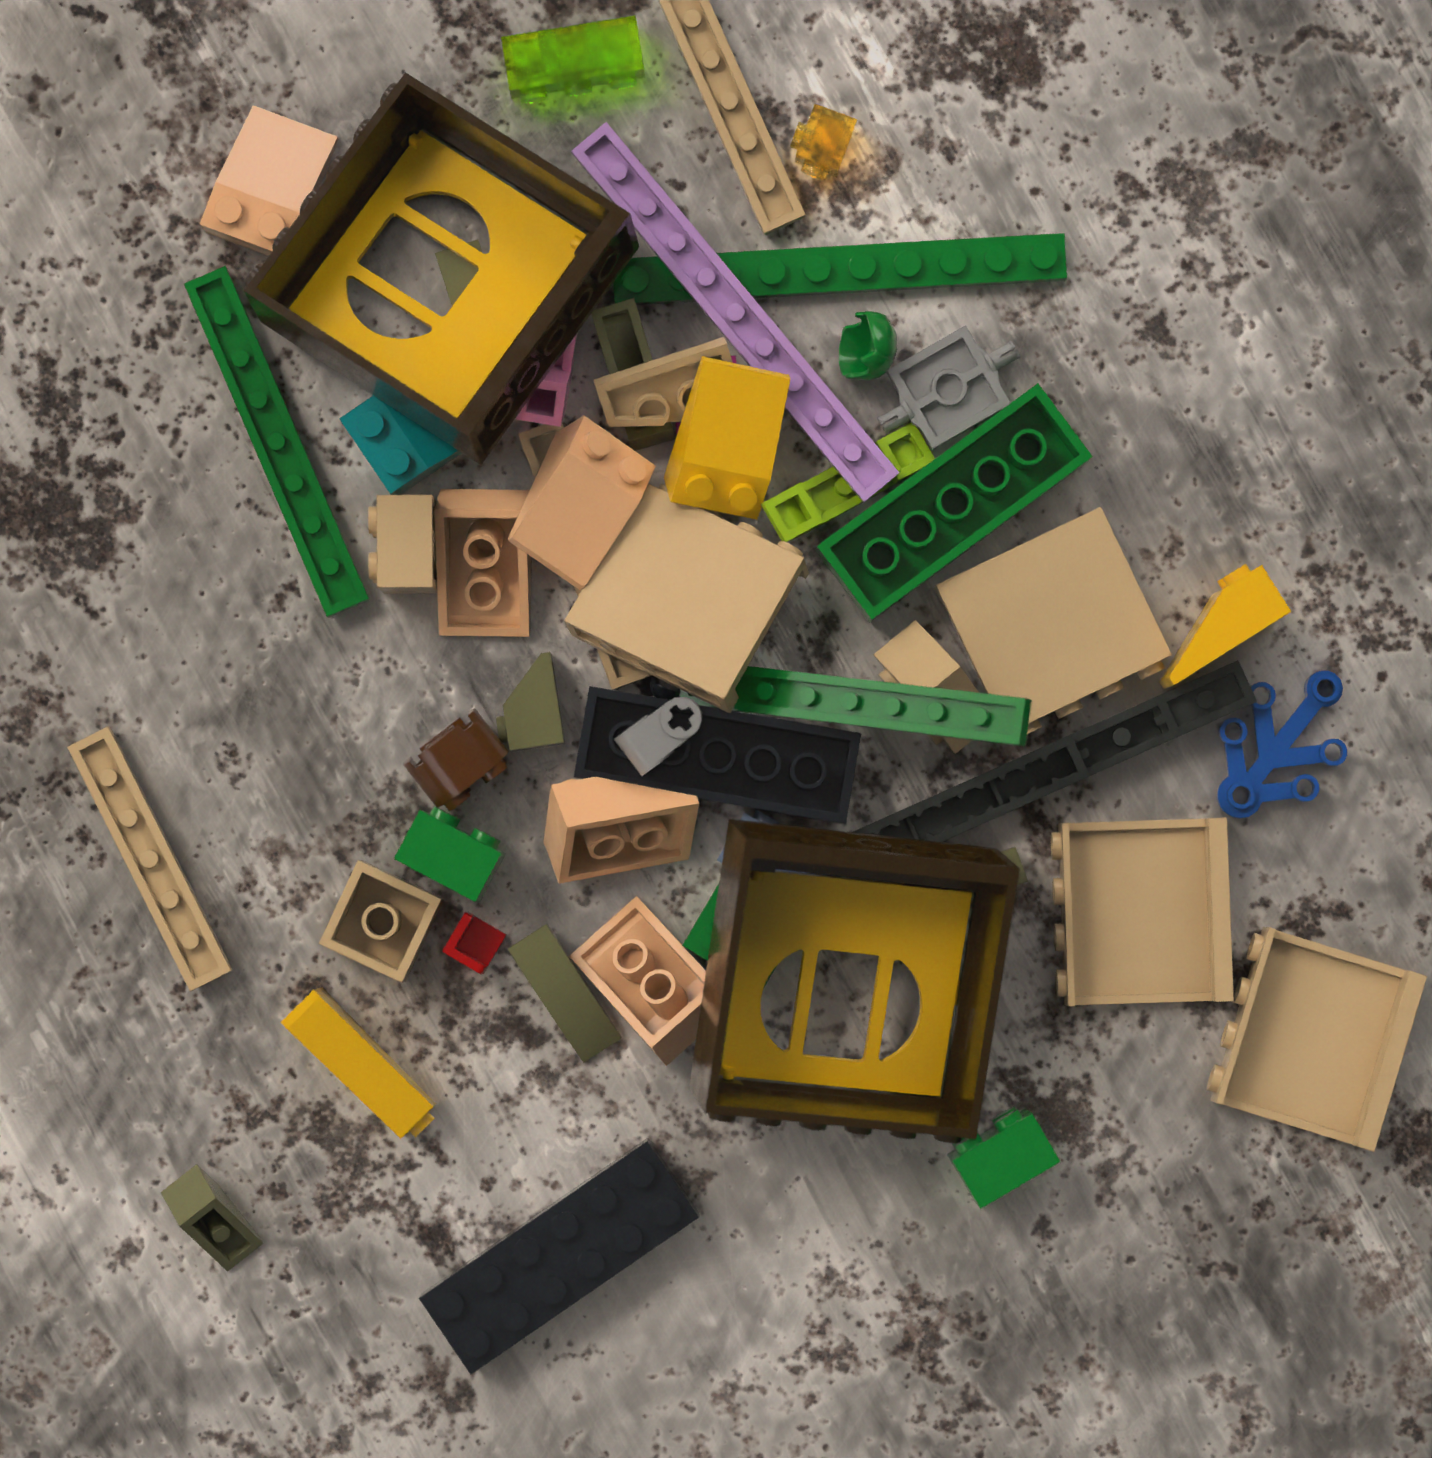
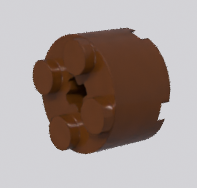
M475 708L468 712L470 722L465 724L461 718H458L420 748L422 753L418 755L420 758L419 762L416 763L412 757H409L403 763V766L437 808L444 805L449 812L471 796L469 786L478 779L482 778L485 783H488L507 768V761L504 757L509 751Z

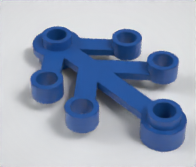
M1323 670L1315 672L1307 678L1304 684L1306 697L1276 735L1274 734L1271 705L1276 698L1274 688L1266 682H1258L1250 686L1253 693L1258 687L1266 689L1269 699L1264 705L1256 702L1250 705L1253 710L1258 758L1248 771H1246L1242 742L1246 739L1248 733L1246 724L1239 718H1229L1224 720L1218 729L1219 737L1225 746L1228 777L1220 783L1217 790V801L1224 813L1234 818H1246L1256 813L1262 802L1293 798L1300 802L1311 801L1319 793V783L1311 775H1298L1292 782L1261 783L1273 768L1316 763L1337 766L1345 761L1347 747L1339 739H1328L1320 745L1290 748L1321 707L1334 705L1341 698L1343 685L1335 673ZM1321 680H1327L1332 684L1333 691L1329 697H1322L1317 691V685ZM1229 723H1235L1240 727L1241 735L1237 740H1230L1225 735V728ZM1329 744H1335L1340 749V756L1336 761H1330L1325 756V748ZM1302 779L1308 780L1312 785V792L1307 797H1303L1297 792V784ZM1237 787H1244L1248 791L1249 797L1244 804H1238L1233 799V791Z

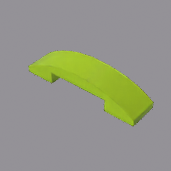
M912 423L875 442L878 448L899 471V474L869 499L915 474L935 459L918 428ZM831 467L803 483L800 482L763 502L761 506L781 541L790 542L863 502L836 469Z

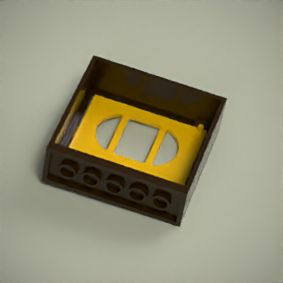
M405 72L397 84H390L384 91L380 100V107L372 118L365 119L358 126L353 137L354 142L346 153L338 155L332 161L327 170V178L317 192L312 191L306 196L300 207V215L291 227L284 228L277 235L273 243V251L265 262L256 265L251 270L243 291L262 324L482 465L640 246L631 214ZM422 129L426 130L427 132H429L430 134L434 135V136L437 137L438 139L442 140V141L445 142L446 144L450 145L451 147H453V148L456 149L457 151H459V152H461L462 154H464L465 156L469 157L470 159H472V160L475 161L476 163L480 164V165L483 166L484 168H486V169H488L489 171H491L492 173L496 174L497 176H499V177L502 178L503 180L507 181V182L510 183L511 185H513V186H515L516 188H518L519 190L523 191L524 193H526V194L529 195L530 197L534 198V199L537 200L538 202H540V203H542L543 205H545L546 207L550 208L551 210H553V211L556 212L557 214L561 215V216L564 217L565 219H567V220H569L570 222H572L573 224L577 225L578 227H580V228L583 229L584 231L588 232V234H585L584 232L580 231L579 229H577L576 227L572 226L571 224H569V223L566 222L565 220L561 219L560 217H558L557 215L553 214V213L550 212L549 210L545 209L544 207H542V206L539 205L538 203L534 202V201L531 200L530 198H528V197H526L525 195H523L522 193L518 192L517 190H515V189L512 188L511 186L507 185V184L504 183L503 181H501V180H499L498 178H496L495 176L491 175L490 173H488V172L485 171L484 169H482V168H480L479 166H477L476 164L472 163L471 161H469V160L466 159L465 157L461 156L460 154H458L457 152L453 151V150L450 149L449 147L445 146L444 144H442V143L439 142L438 140H436V139H434L433 137H431L430 135L426 134L425 132L422 131ZM424 195H447L467 203L479 213L488 228L490 238L489 253L484 254L406 205V202ZM392 217L400 218L479 268L445 316H439L359 264ZM348 280H357L432 329L431 332L407 339L390 338L373 332L359 321L351 309L347 290Z
M729 819L689 1089L704 1113H708L709 1118L722 1122H734L737 1116L754 1118V1122L766 1126H780L782 1121L799 1122V1126L816 1131L826 1130L827 1125L844 1126L845 1131L859 1135H869L872 1133V1129L887 1130L890 1135L902 1139H915L917 1133L934 1135V1139L945 1143H960L961 1138L976 1139L1020 868L997 848ZM967 890H972V891H974L973 904H972V910H971V916H970V923H969V929H968V935H967V941H966V948H965V954H964V960H963V967H962L961 979L959 980L961 960H962V954H963V948H964V942H965V935H966V929H967V923H968V916H969V910H970V904H971V898H972V892H971V891H967ZM802 950L789 1044L787 1049L782 1050L771 1040L764 1027L761 1016V997L765 983L774 968L790 954ZM820 950L878 956L862 1059L803 1054L817 957ZM896 960H900L907 966L916 980L920 994V1012L916 1026L907 1041L891 1055L879 1059L893 964ZM954 1006H956L942 1097H940Z

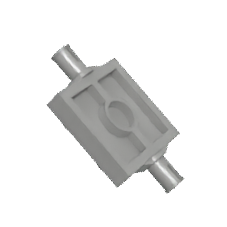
M965 325L888 369L886 373L898 392L900 406L877 417L880 425L897 417V419L883 426L882 429L886 434H889V432L910 421L920 430L932 451L995 415L1011 403L1000 385L997 370L1020 358L1018 350L1001 358L1003 355L1014 350L1015 345L1010 341L988 355L985 350L976 344Z

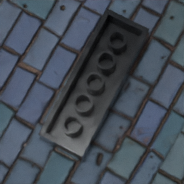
M589 686L574 771L575 778L600 777L694 795L699 800L846 824L861 733L737 711L728 713L719 708L699 705L702 711V723L697 732L675 748L674 753L641 776L614 739L644 716L651 715L670 700ZM677 705L673 706L671 711L674 717L669 721L670 725L674 729L678 726L684 727L685 730L690 729L692 725L689 718L694 714L692 709L687 707L681 710Z
M647 1138L421 1294L419 1300L471 1375L698 1219L699 1212L649 1138Z

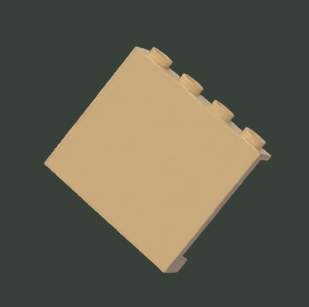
M648 483L640 503L586 586L580 592L564 622L573 637L730 713L739 698L735 690L737 684L797 578L800 576L806 579L809 571L805 559L802 557L803 553L795 546L784 541L774 544L762 538L763 534L752 525L745 522H739L738 525L732 524L724 520L720 512L670 502L666 485L660 484L659 488Z
M1101 507L949 578L933 588L940 603L944 604L986 694L1032 700L1027 734L1041 728L1039 718L1055 711L1058 719L1083 708L1079 699L1093 692L1097 693L1100 700L1123 689L1124 686L1121 679L1137 672L1140 680L1165 669L1162 660L1172 655Z
M1227 818L1058 823V832L1051 833L1052 860H1059L1060 878L1052 879V897L1054 906L1061 905L1062 924H1054L1055 951H1063V969H1056L1055 985L1057 997H1064V1005L1234 1001Z
M1263 927L1261 935L1254 933L1249 944L1247 959L1252 960V965L1248 978L1241 977L1235 990L1233 1003L1239 1004L1235 1021L1228 1020L1222 1033L1220 1047H1224L1226 1050L1221 1066L1214 1064L1208 1079L1207 1090L1213 1092L1210 1101L1375 1152L1427 976L1277 931L1271 927Z

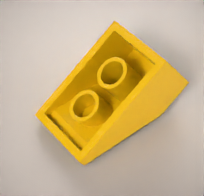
M704 356L701 357L664 474L670 502L758 520L762 508L761 504L764 502L772 476L790 384L789 375Z
M1244 564L1217 581L1221 590L1211 595L1161 677L1159 683L1163 689L1182 681L1291 612L1262 565L1250 570L1247 564Z

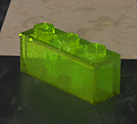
M636 15L501 37L511 99L520 98L521 103L524 104L544 101L548 99V93L565 91L566 96L585 95L592 92V86L610 84L611 89L629 88L637 85V79L645 78Z

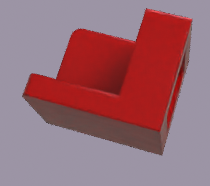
M467 911L462 916L442 952L482 975L487 970L507 934Z

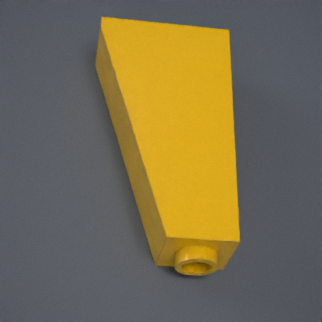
M323 987L314 989L280 1022L400 1139L408 1132L416 1138L435 1119L429 1111L436 1103Z

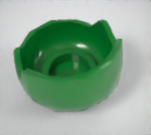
M872 311L856 312L855 317L860 318L861 321L854 325L845 326L841 332L839 368L842 376L845 378L874 380L883 376L895 359L897 352L896 332L886 315Z

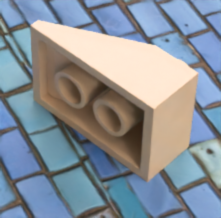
M253 105L215 182L200 222L201 227L210 235L269 256L273 251V243L280 231L286 227L290 228L300 215V207L306 196L312 191L317 192L320 188L338 137Z
M583 415L555 433L507 540L577 589H583L640 503L655 465Z
M440 489L434 508L439 636L530 637L532 557L507 540L530 490Z
M600 777L579 780L569 779L562 783L551 784L543 842L558 883L689 860L699 808L697 796Z
M636 896L569 957L667 1066L696 1040L706 970Z

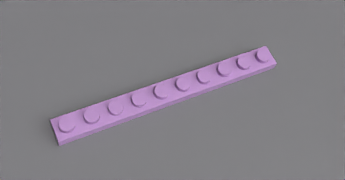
M605 122L571 151L572 155L607 197L631 214L634 228L745 362L750 367L790 376L785 410L863 503L866 502L896 477L899 471L609 124Z

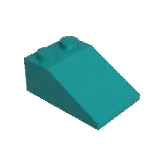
M375 396L370 397L339 418L391 495H402L462 454Z

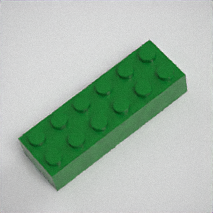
M1037 383L820 543L815 551L870 623L1085 465L1093 456L1039 383Z

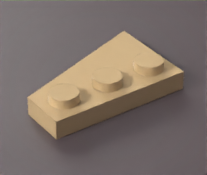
M722 337L594 379L593 381L608 427L664 426L666 422H681L701 357L732 362L725 338Z

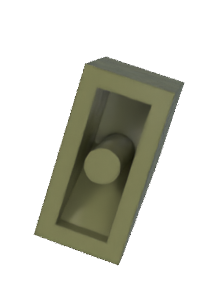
M551 652L539 655L503 704L504 716L496 717L499 739L502 743L509 744V751L511 752L565 744Z
M197 1164L161 1192L179 1227L227 1272L263 1244L261 1238L222 1188Z

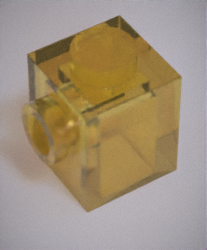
M814 104L808 123H798L790 145L791 148L797 150L795 163L802 165L801 171L821 180H826L828 175L837 178L854 134L857 119Z

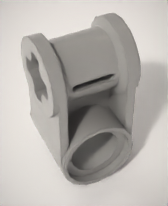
M676 697L665 703L651 715L644 716L616 737L614 741L639 774L643 776L674 753L675 748L697 732L702 723V711L699 705L692 699ZM677 705L681 710L687 707L692 709L694 714L689 718L692 725L690 729L685 730L682 726L674 729L670 725L669 721L674 717L671 711L673 706Z

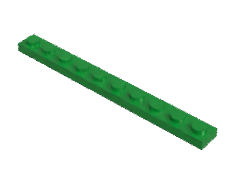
M1064 233L716 253L753 298L1066 281L1067 279ZM658 256L631 258L614 282L615 304L633 298L636 305L695 302Z

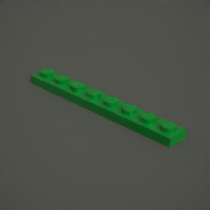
M226 266L184 283L326 616L330 618L369 601L370 598Z
M748 666L735 688L739 698L732 711L1026 746L1032 700L1012 696ZM680 690V697L692 699L698 705L718 708Z

